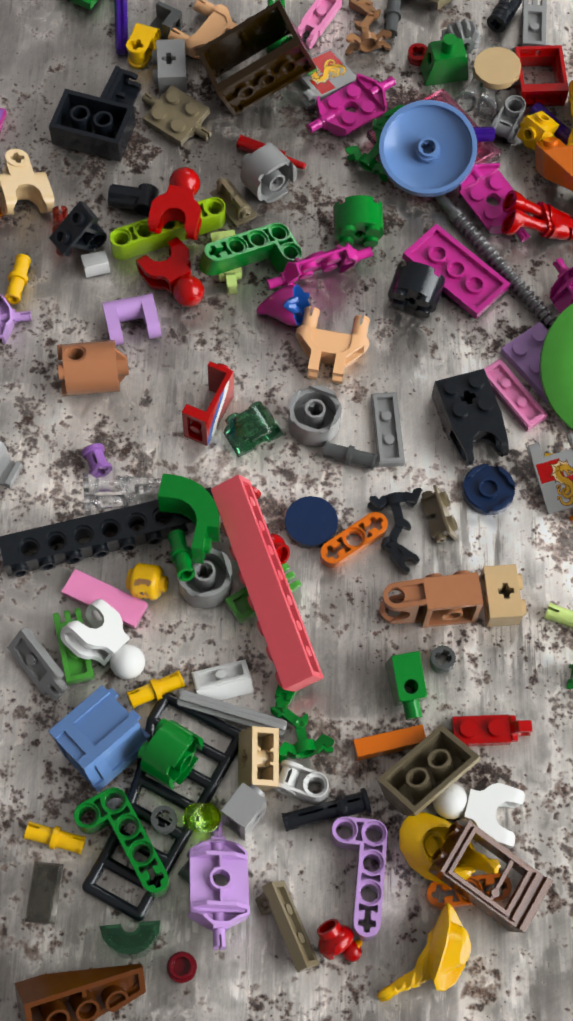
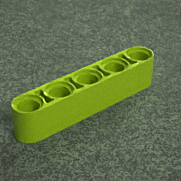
M210 197L198 201L202 219L199 235L222 228L226 222L224 201L218 197ZM148 218L116 228L110 234L112 255L118 260H127L169 246L167 242L175 237H178L181 241L187 240L185 238V225L179 221H170L164 225L161 233H151L148 228Z

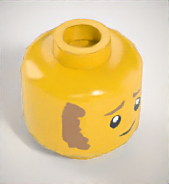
M138 563L133 569L130 568L127 573L126 588L130 590L131 595L135 598L157 600L162 592L165 593L168 589L169 578L165 576L163 568L159 565Z

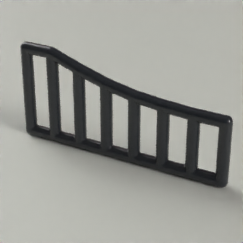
M172 693L162 695L163 698L156 702L147 717L145 731L150 735L147 739L148 742L154 736L155 728L160 720H162L160 718L168 705L227 735L232 740L225 753L203 742L202 751L197 748V752L214 760L218 765L211 777L195 769L188 775L187 779L204 788L196 803L147 777L146 773L141 770L142 759H138L135 775L127 795L137 817L152 826L150 819L152 812L137 804L142 787L190 813L182 828L176 826L174 831L168 834L175 838V841L167 854L154 847L168 876L239 751V732L242 731L217 717L178 706V696ZM157 817L160 827H165V823L167 826L171 824V822L162 817ZM128 823L123 825L120 831L125 836L131 835L125 831ZM112 830L98 859L83 882L82 889L89 895L140 922L144 920L156 898L149 896L145 892L139 905L136 907L97 885L106 868L143 889L134 870L111 858L119 844ZM146 849L137 851L148 858L150 856V852ZM154 876L150 885L154 884L156 888L160 887L161 879H157Z

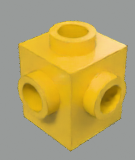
M539 111L523 118L519 125L520 130L517 137L523 141L526 147L535 150V142L543 141L547 137H554L560 124L543 111Z

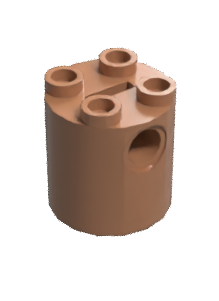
M115 340L57 345L58 360H63L58 364L59 380H65L61 381L63 397L120 392V382L126 375H129L127 354L124 355L116 349Z

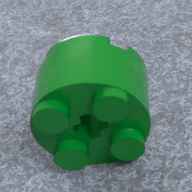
M354 195L346 197L345 202L340 205L339 201L334 204V237L339 241V245L342 247L346 243H349L351 247L354 244H363L365 247H375L378 245V240L384 235L383 206L380 201L376 203L371 196Z
M163 718L157 724L155 734L150 742L146 741L138 751V757L142 759L141 770L170 789H174L173 783L176 782L179 785L183 783L196 765L199 758L194 755L197 748L202 751L203 739L173 720L168 721Z

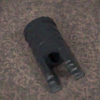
M499 0L487 19L488 27L494 32H503L521 5L522 0H511L510 2L509 0Z

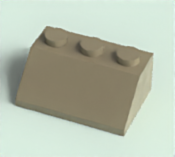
M441 724L382 774L377 781L385 799L403 815L417 816L477 764L481 758Z

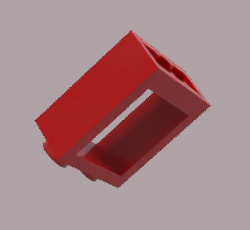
M562 45L515 47L514 53L521 62L520 76L517 82L515 81L516 95L521 96L525 100L526 107H532L537 102L543 106H565L569 87ZM552 66L555 83L524 84L522 67Z

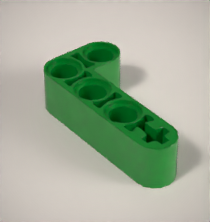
M277 222L208 243L200 258L199 268L204 274L214 276L269 258L275 269L281 273L284 271L288 261L293 262L295 258L301 259L302 249L289 228Z
M115 787L106 789L76 807L74 820L81 832L93 834L111 825L144 891L149 896L159 898L168 892L170 881L167 871L123 790ZM113 798H119L123 801L121 807L116 810H111L107 807L108 802ZM87 812L96 814V818L91 824L81 823L82 816ZM132 823L136 826V830L132 835L125 836L120 833L123 825ZM140 849H146L150 852L149 858L144 862H138L134 859L135 853ZM151 868L156 878L161 879V886L158 888L154 884L150 885L151 878L147 870Z

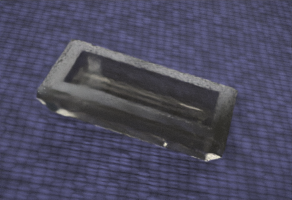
M34 861L25 922L55 925L64 864Z

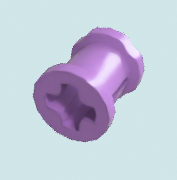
M101 443L89 445L81 452L82 457L87 460L90 467L89 475L91 478H101L112 471V466L107 462L104 455V445Z

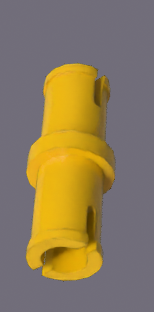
M25 254L16 255L13 270L8 274L9 284L4 297L11 304L20 303L23 288L28 283L27 273L31 260Z
M177 670L160 679H150L148 684L127 691L126 695L132 709L151 700L156 699L158 701L166 693L184 688L185 683L181 673Z
M29 821L24 839L49 845V849L52 850L60 848L81 855L86 836L62 831V827L59 826L52 828Z

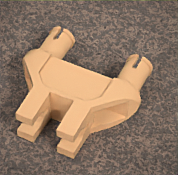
M196 0L194 11L205 15L208 19L191 36L175 27L172 28L168 35V40L184 39L186 54L200 59L197 49L238 25L232 21L228 8L223 4L214 5L206 0Z
M311 306L305 307L302 324L296 329L295 335L300 347L309 358L307 378L317 380L320 363L334 365L332 383L342 384L345 367L362 356L369 347V340L366 336L370 319L364 316L362 325H360L361 315H356L351 334L316 329L320 310L314 307L312 316H310Z

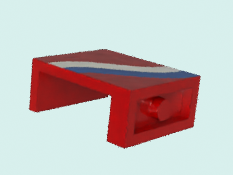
M211 361L207 365L209 391L216 394L207 411L205 412L189 404H186L182 411L184 436L208 446L234 397V371L224 364H216Z

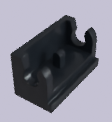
M115 66L100 97L133 106L142 86L140 83L130 79L137 80L138 75Z

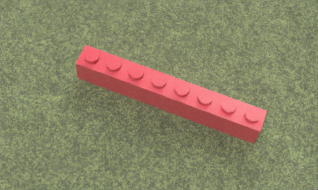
M236 475L211 488L213 499L222 519L221 529L229 538L231 556L238 563L240 569L238 572L239 578L249 593L247 597L248 603L258 618L257 628L267 643L266 653L269 659L274 662L277 671L275 673L276 680L283 690L296 692L324 679L251 482L240 475Z

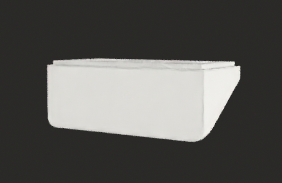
M246 660L191 672L195 691L203 696L221 701L253 692L252 679Z

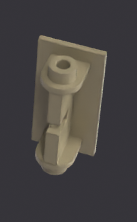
M221 177L217 180V189L211 191L210 194L224 201L226 215L236 228L257 217V214L229 179Z
M433 485L435 492L425 491L420 499L425 516L428 518L436 515V518L427 521L432 539L436 540V543H442L450 535L456 541L455 531L458 530V525L454 516L449 514L447 508L451 506L446 491L442 492L436 485Z

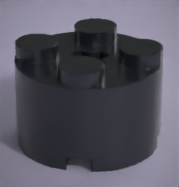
M407 262L406 266H402V263L398 264L388 291V297L392 301L391 306L398 311H405L407 308L415 311L416 315L428 318L437 308L445 284L444 276L441 274L438 277L434 274V268L419 262Z

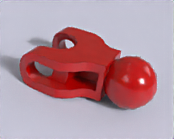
M181 167L173 171L169 179L167 192L159 195L152 201L148 216L149 232L159 234L166 223L179 221L185 225V238L197 240L202 219L201 208L198 202L194 200V196L200 188V179L193 169Z
M178 237L167 242L170 256L167 260L161 262L154 261L147 255L136 259L138 273L150 288L168 291L174 296L176 302L184 307H193L202 301L204 286L201 280L192 276L189 249Z

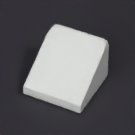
M105 250L80 255L86 278L110 273Z

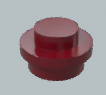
M181 951L169 958L167 973L174 982H189L196 974L197 963L190 953Z

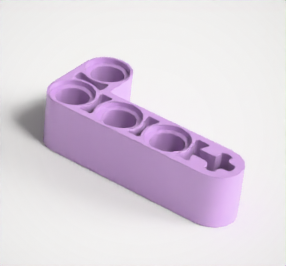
M345 816L335 820L330 837L332 843L338 848L358 850L352 931L357 939L370 941L377 935L381 925L388 833L385 824L379 820ZM342 826L348 827L352 832V836L348 839H342L337 835L336 830ZM368 830H376L381 835V839L378 842H371L367 839L365 833ZM374 859L378 863L379 869L375 872L367 871L363 866V861ZM365 888H370L376 893V900L367 902L362 899L360 892ZM365 911H371L369 914V924L374 926L370 928L369 932H364L363 926L358 925L363 922Z

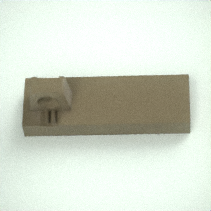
M272 881L262 886L264 893L255 899L261 915L273 913L297 973L311 970L320 965L285 881Z

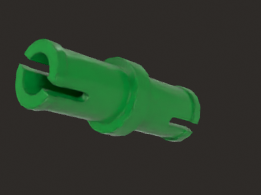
M173 530L168 534V541L171 547L170 558L172 563L175 564L177 578L180 581H189L195 576L191 561V548L187 546L185 533L182 530Z

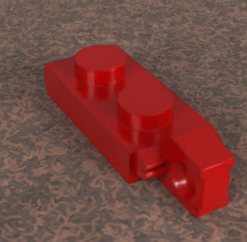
M509 714L454 716L451 718L452 734L468 747L510 745L511 742H518V736H530L531 732H533L531 720L516 721V716H509Z

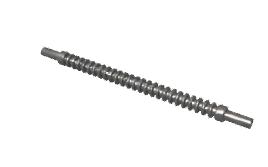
M444 194L436 196L435 200L449 214V220L456 224L457 228H461L460 232L465 233V238H469V242L473 243L474 248L478 247L477 251L479 253L483 252L482 257H487L486 261L491 262V267H496L495 271L500 272L499 275L505 277L504 279L511 283L510 287H514L513 292H518L517 296L519 298L523 297L522 302H527L526 307H531L532 313L536 312L535 317H540V322L545 323L544 326L546 328H550L557 317H552L553 312L547 311L548 306H543L544 302L538 301L539 296H534L535 292L529 291L530 286H525L526 282L520 281L521 276H516L517 272L515 270L511 271L512 266H507L508 262L506 260L503 261V256H498L499 251H494L495 247L490 246V241H485L486 237L481 236L482 233L477 231L476 226H472L473 222L468 221L469 218L464 216L465 214L460 208H456Z

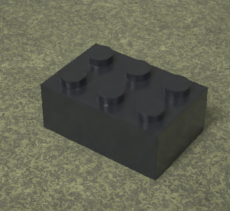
M65 89L49 124L52 144L121 162L136 125L134 106Z

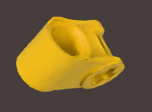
M140 23L135 24L133 32L126 43L130 67L143 69L148 65L152 57V50L157 49L156 40L161 38V30L159 28Z

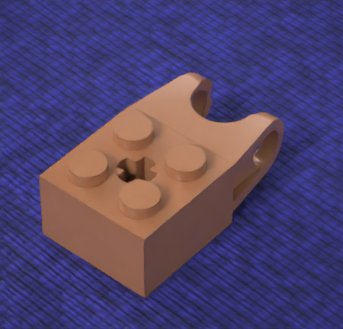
M467 570L455 572L453 575L442 576L440 573H433L427 575L426 578L391 583L383 591V601L380 604L379 613L381 618L389 624L421 623L422 628L475 623L484 604L478 572L470 573ZM393 590L401 592V594L388 597V594ZM385 607L401 612L398 616L391 617L386 614Z

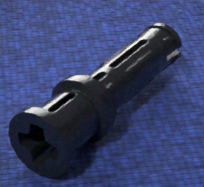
M361 788L358 793L346 796L338 794L334 797L333 801L281 814L285 830L288 832L289 830L338 817H348L363 812L371 814L372 812L367 791L365 788Z

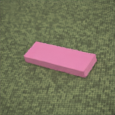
M501 359L484 368L494 394L526 432L547 419L548 414Z
M74 569L61 591L62 595L87 607L94 600H104L120 614L123 624L133 629H136L148 607L147 602L77 569Z

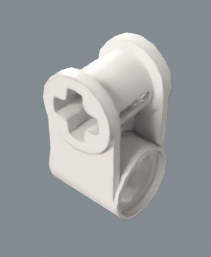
M290 760L281 761L282 769L279 775V787L273 788L275 791L316 805L326 801L329 794V782L324 774L303 767ZM312 783H320L324 789L318 794H313L308 790V787Z

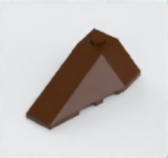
M141 963L49 973L14 983L21 1021H94L108 1011L115 1012L146 992L144 970Z

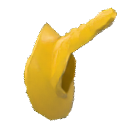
M420 812L417 816H408L403 821L399 829V848L409 866L427 880L445 884L430 873L429 869L433 864L431 862L432 856L445 843L448 838L446 837L447 830L452 823L444 818ZM470 842L454 872L467 880L475 870L485 871L487 874H495L499 872L501 866L498 859L487 858L484 854L477 852Z
M448 902L444 905L434 928L428 933L427 944L418 957L415 968L397 978L393 983L383 987L377 994L381 1002L390 1000L399 992L419 987L422 983H426L431 979L436 990L442 992L456 984L470 956L471 943L469 935L462 926L456 911Z

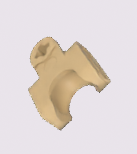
M8 150L4 157L6 165L2 169V174H0V208L2 214L14 215V207L18 200L33 202L37 205L40 213H52L54 195L46 172H33L29 156L23 150Z

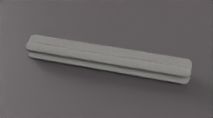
M181 690L177 699V705L244 726L279 728V736H283L286 731L287 721L197 693Z

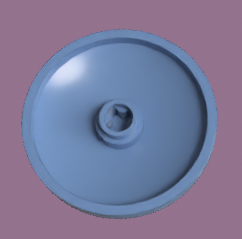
M436 100L416 101L398 109L384 125L379 140L380 163L388 179L402 191L420 197L440 196L456 189L470 175L477 155V138L468 118L454 106Z

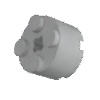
M266 143L252 154H246L241 160V181L260 201L264 200L266 203H272L279 200L289 191L286 188L289 183L292 182L294 184L296 180V166L272 143Z
M311 385L309 388L296 391L289 402L288 427L290 435L299 442L309 446L324 447L326 441L330 442L337 435L341 420L342 407L336 394L331 389L321 385Z
M212 546L211 553L205 554L204 564L192 563L195 571L194 578L189 581H180L177 578L180 594L191 607L211 608L221 604L230 596L233 582L232 565L224 552H220Z

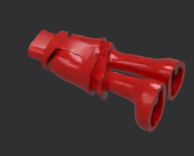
M514 190L506 194L502 207L503 211L508 214L502 223V234L511 236L519 228H528L539 232V235L546 239L573 240V216L552 207L549 203L545 204L543 201L535 204Z

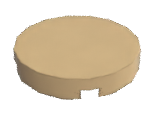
M487 48L481 51L475 58L473 73L475 79L482 82L483 86L488 89H507L519 79L521 62L518 56L507 48Z

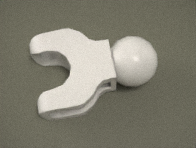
M94 600L87 607L86 619L93 628H89L79 621H71L61 629L60 637L62 642L77 657L96 660L103 666L110 662L111 670L121 679L131 680L139 676L144 670V654L140 648L126 644L130 637L123 630L122 618L104 600Z
M453 783L432 803L435 811L441 817L453 820L457 818L459 820L470 819L473 821V824L504 847L510 849L514 847L515 835L499 825L496 820V809L498 807L516 808L524 802L525 794L517 788L502 783L492 784L485 790L470 789L468 792L457 783Z

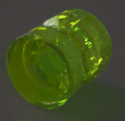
M192 803L184 811L183 822L193 832L211 833L219 827L221 813L214 804Z

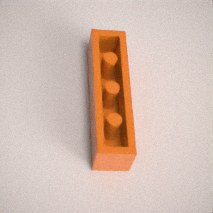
M423 724L354 739L352 745L356 760L360 761L413 749L426 738Z

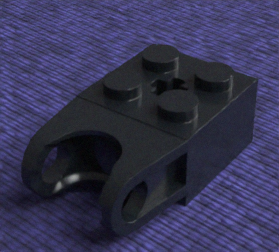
M480 369L435 381L432 399L446 436L452 442L462 462L466 466L473 465V445L478 442H485L491 445L500 457L507 456L509 444L502 412L485 370Z

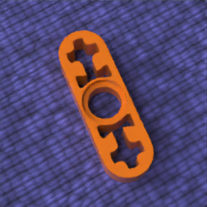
M379 512L369 513L324 543L320 551L322 564L328 568H337L382 538L387 531V518ZM372 521L375 524L381 523L380 530H378L377 528H372L368 531V535L366 536L365 531H367L370 528ZM351 534H356L361 538L362 542L357 546H352L347 543L346 538ZM339 542H341L343 549L338 551L337 559L334 557L327 558L328 550L332 553L340 549Z
M502 873L470 876L466 881L483 893V888L479 881H484L483 887H490L494 884L495 880H499ZM507 876L502 884L505 886V889L493 900L496 903L504 901L511 893L512 884ZM432 882L425 893L426 902L436 910H442L447 902L453 908L474 906L473 903L455 890L456 902H453V895L444 897L442 903H439L438 899L432 898L431 895L435 893L436 888H440L443 893L451 892L452 888L438 882ZM486 891L484 894L489 897L490 891Z

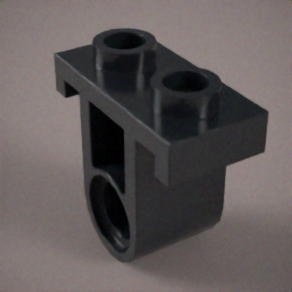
M79 201L49 239L62 255L69 257L71 254L70 250L73 247L87 251L97 250L106 242L107 234L97 223L99 219L85 202Z

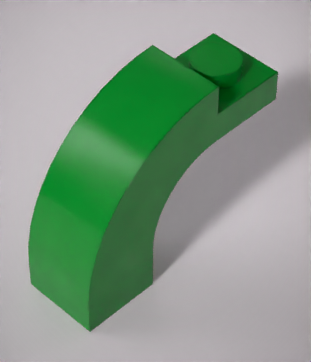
M163 474L158 492L159 511L184 515L195 524L196 528L191 546L192 563L204 564L205 554L211 553L212 541L219 542L220 540L219 513L216 503L210 493L195 481L178 475Z

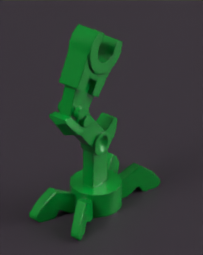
M398 105L385 112L384 116L378 121L373 118L372 129L376 133V143L368 154H361L358 146H350L345 149L349 155L347 156L348 161L353 162L355 160L365 171L374 175H380V179L383 182H387L388 178L384 173L381 163L375 160L379 155L380 135L388 119L404 105Z
M278 684L275 693V707H270V711L277 718L282 717L294 726L298 740L293 745L284 742L280 746L279 764H281L282 760H287V758H308L319 754L323 750L325 753H333L332 746L334 745V740L329 736L322 734L316 741L314 739H307L305 727L308 723V714L299 718L288 709L289 704L298 691L283 690Z

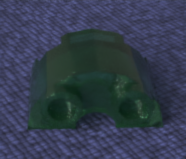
M261 401L253 403L240 414L236 412L229 415L225 420L227 426L223 432L238 458L255 450V447L265 441L269 443L284 435L269 409Z
M161 920L139 922L138 928L131 933L124 931L121 924L100 926L103 940L112 952L122 958L137 959L146 956L148 952L155 948L158 940L161 938L162 923Z

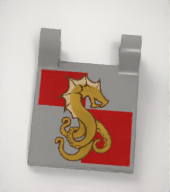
M332 49L311 57L317 71L309 77L304 75L299 78L308 89L303 92L306 100H303L301 103L306 110H310L316 105L318 96L322 100L356 81V75Z
M573 432L567 434L571 447L569 450L543 457L539 442L526 447L548 515L573 507Z

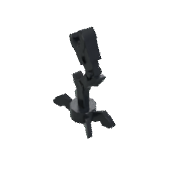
M421 488L413 489L412 493H390L382 496L380 499L377 496H370V502L367 505L368 509L372 512L380 513L385 507L392 510L395 525L390 535L383 538L381 549L386 547L391 555L390 559L406 575L410 572V569L405 565V561L410 560L417 565L420 559L416 554L397 543L402 529L411 530V524L403 518L401 507L408 505L413 508L418 502L422 492Z

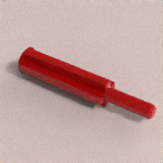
M240 135L236 148L252 154L257 149L263 147L265 143ZM286 156L297 168L306 169V163Z

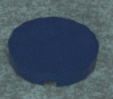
M481 464L473 467L466 474L462 485V496L466 504L475 512L483 515H496L504 512L511 505L515 495L514 480L504 468L497 465L494 467L489 466V464Z
M308 496L300 498L293 502L286 511V533L292 542L300 547H322L324 543L332 539L336 534L338 525L336 510L329 502L320 497Z

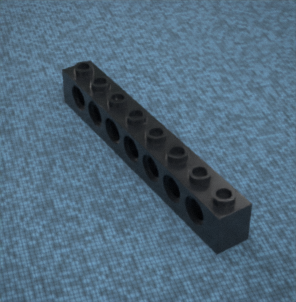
M211 487L205 488V489L210 493V495L213 497V494H212V492H211ZM158 500L0 536V549L7 575L21 577L33 570H50L56 565L63 563L76 564L84 558L93 556L101 558L107 556L109 552L118 550L130 551L136 548V546L143 544L156 545L161 543L162 540L168 539V534L173 530H182L188 536L190 533L195 532L196 526L189 518H185L184 515L159 511ZM163 518L170 520V522L165 525L157 523L160 519ZM134 525L144 526L139 531L131 530ZM108 531L117 532L113 537L104 536ZM82 537L90 538L87 543H78V540ZM56 543L64 544L59 550L51 549ZM28 550H37L32 556L24 555Z

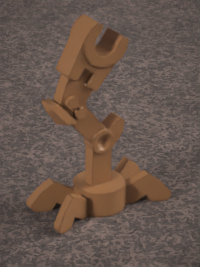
M349 0V8L362 15H366L362 22L355 21V28L361 31L362 34L358 37L351 33L346 37V41L350 45L347 47L345 55H350L353 51L359 50L371 52L381 47L384 50H390L391 46L383 38L385 40L390 38L392 32L382 29L375 35L369 29L372 22L378 20L381 9L376 10L371 0Z

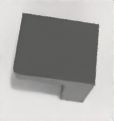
M158 1L156 4L157 17L150 26L159 28L161 30V39L168 40V35L172 28L175 27L180 31L183 28L182 11Z

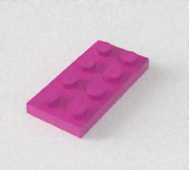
M435 224L411 245L402 256V259L406 262H419L434 268V274L438 277L442 274L445 278L442 292L475 319L509 289L511 284L438 224Z

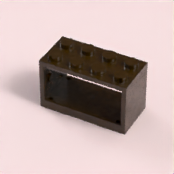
M280 0L270 6L268 5L254 16L247 18L244 22L227 30L224 34L197 49V53L216 93L234 117L316 69L296 26ZM292 34L293 39L222 81L221 74L286 35Z

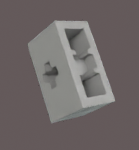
M156 40L157 50H152L153 65H157V69H153L154 84L158 83L159 93H165L171 85L183 92H187L185 40Z
M242 782L221 810L223 825L243 840H246L266 813L265 793L253 784L247 786Z

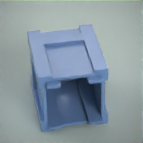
M103 685L48 731L60 748L63 756L97 792L103 789L138 758L139 749L150 737L143 728H140L138 720L141 717L134 710L129 713L116 700L119 694L112 687L107 690Z

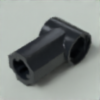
M147 183L140 184L138 188L112 184L108 191V206L133 209L136 214L148 217L151 203L158 197L159 190L156 186Z

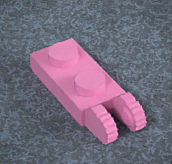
M315 0L297 28L301 38L304 37L305 31L310 32L306 39V48H313L318 37L323 34L342 7V0Z

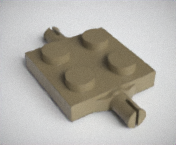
M171 85L158 99L148 92L142 96V101L151 106V109L143 117L144 124L182 147L195 134L206 141L211 137L212 132L202 127L203 121L210 114L209 107L175 86Z

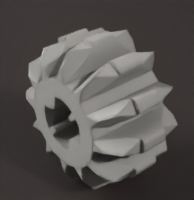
M465 18L459 22L456 19L455 23L447 24V29L441 30L442 36L440 40H443L446 34H454L457 38L463 40L467 54H473V49L479 48V42L481 41L480 33L473 21L468 22Z

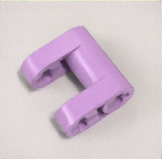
M152 293L102 303L110 340H115L116 346L124 344L120 322L144 318L149 339L162 337Z

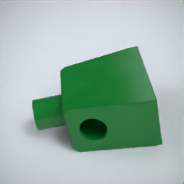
M449 33L444 35L443 40L433 41L428 44L420 65L425 86L468 80V59L461 38H457L454 34Z
M420 651L393 655L385 665L394 705H403L406 720L422 718L420 702L427 698ZM404 685L409 686L413 693H407Z

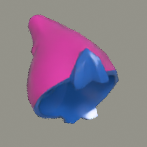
M298 284L282 287L268 296L257 307V314L268 315L290 326H301L304 308L310 306L308 301L310 294L304 292Z

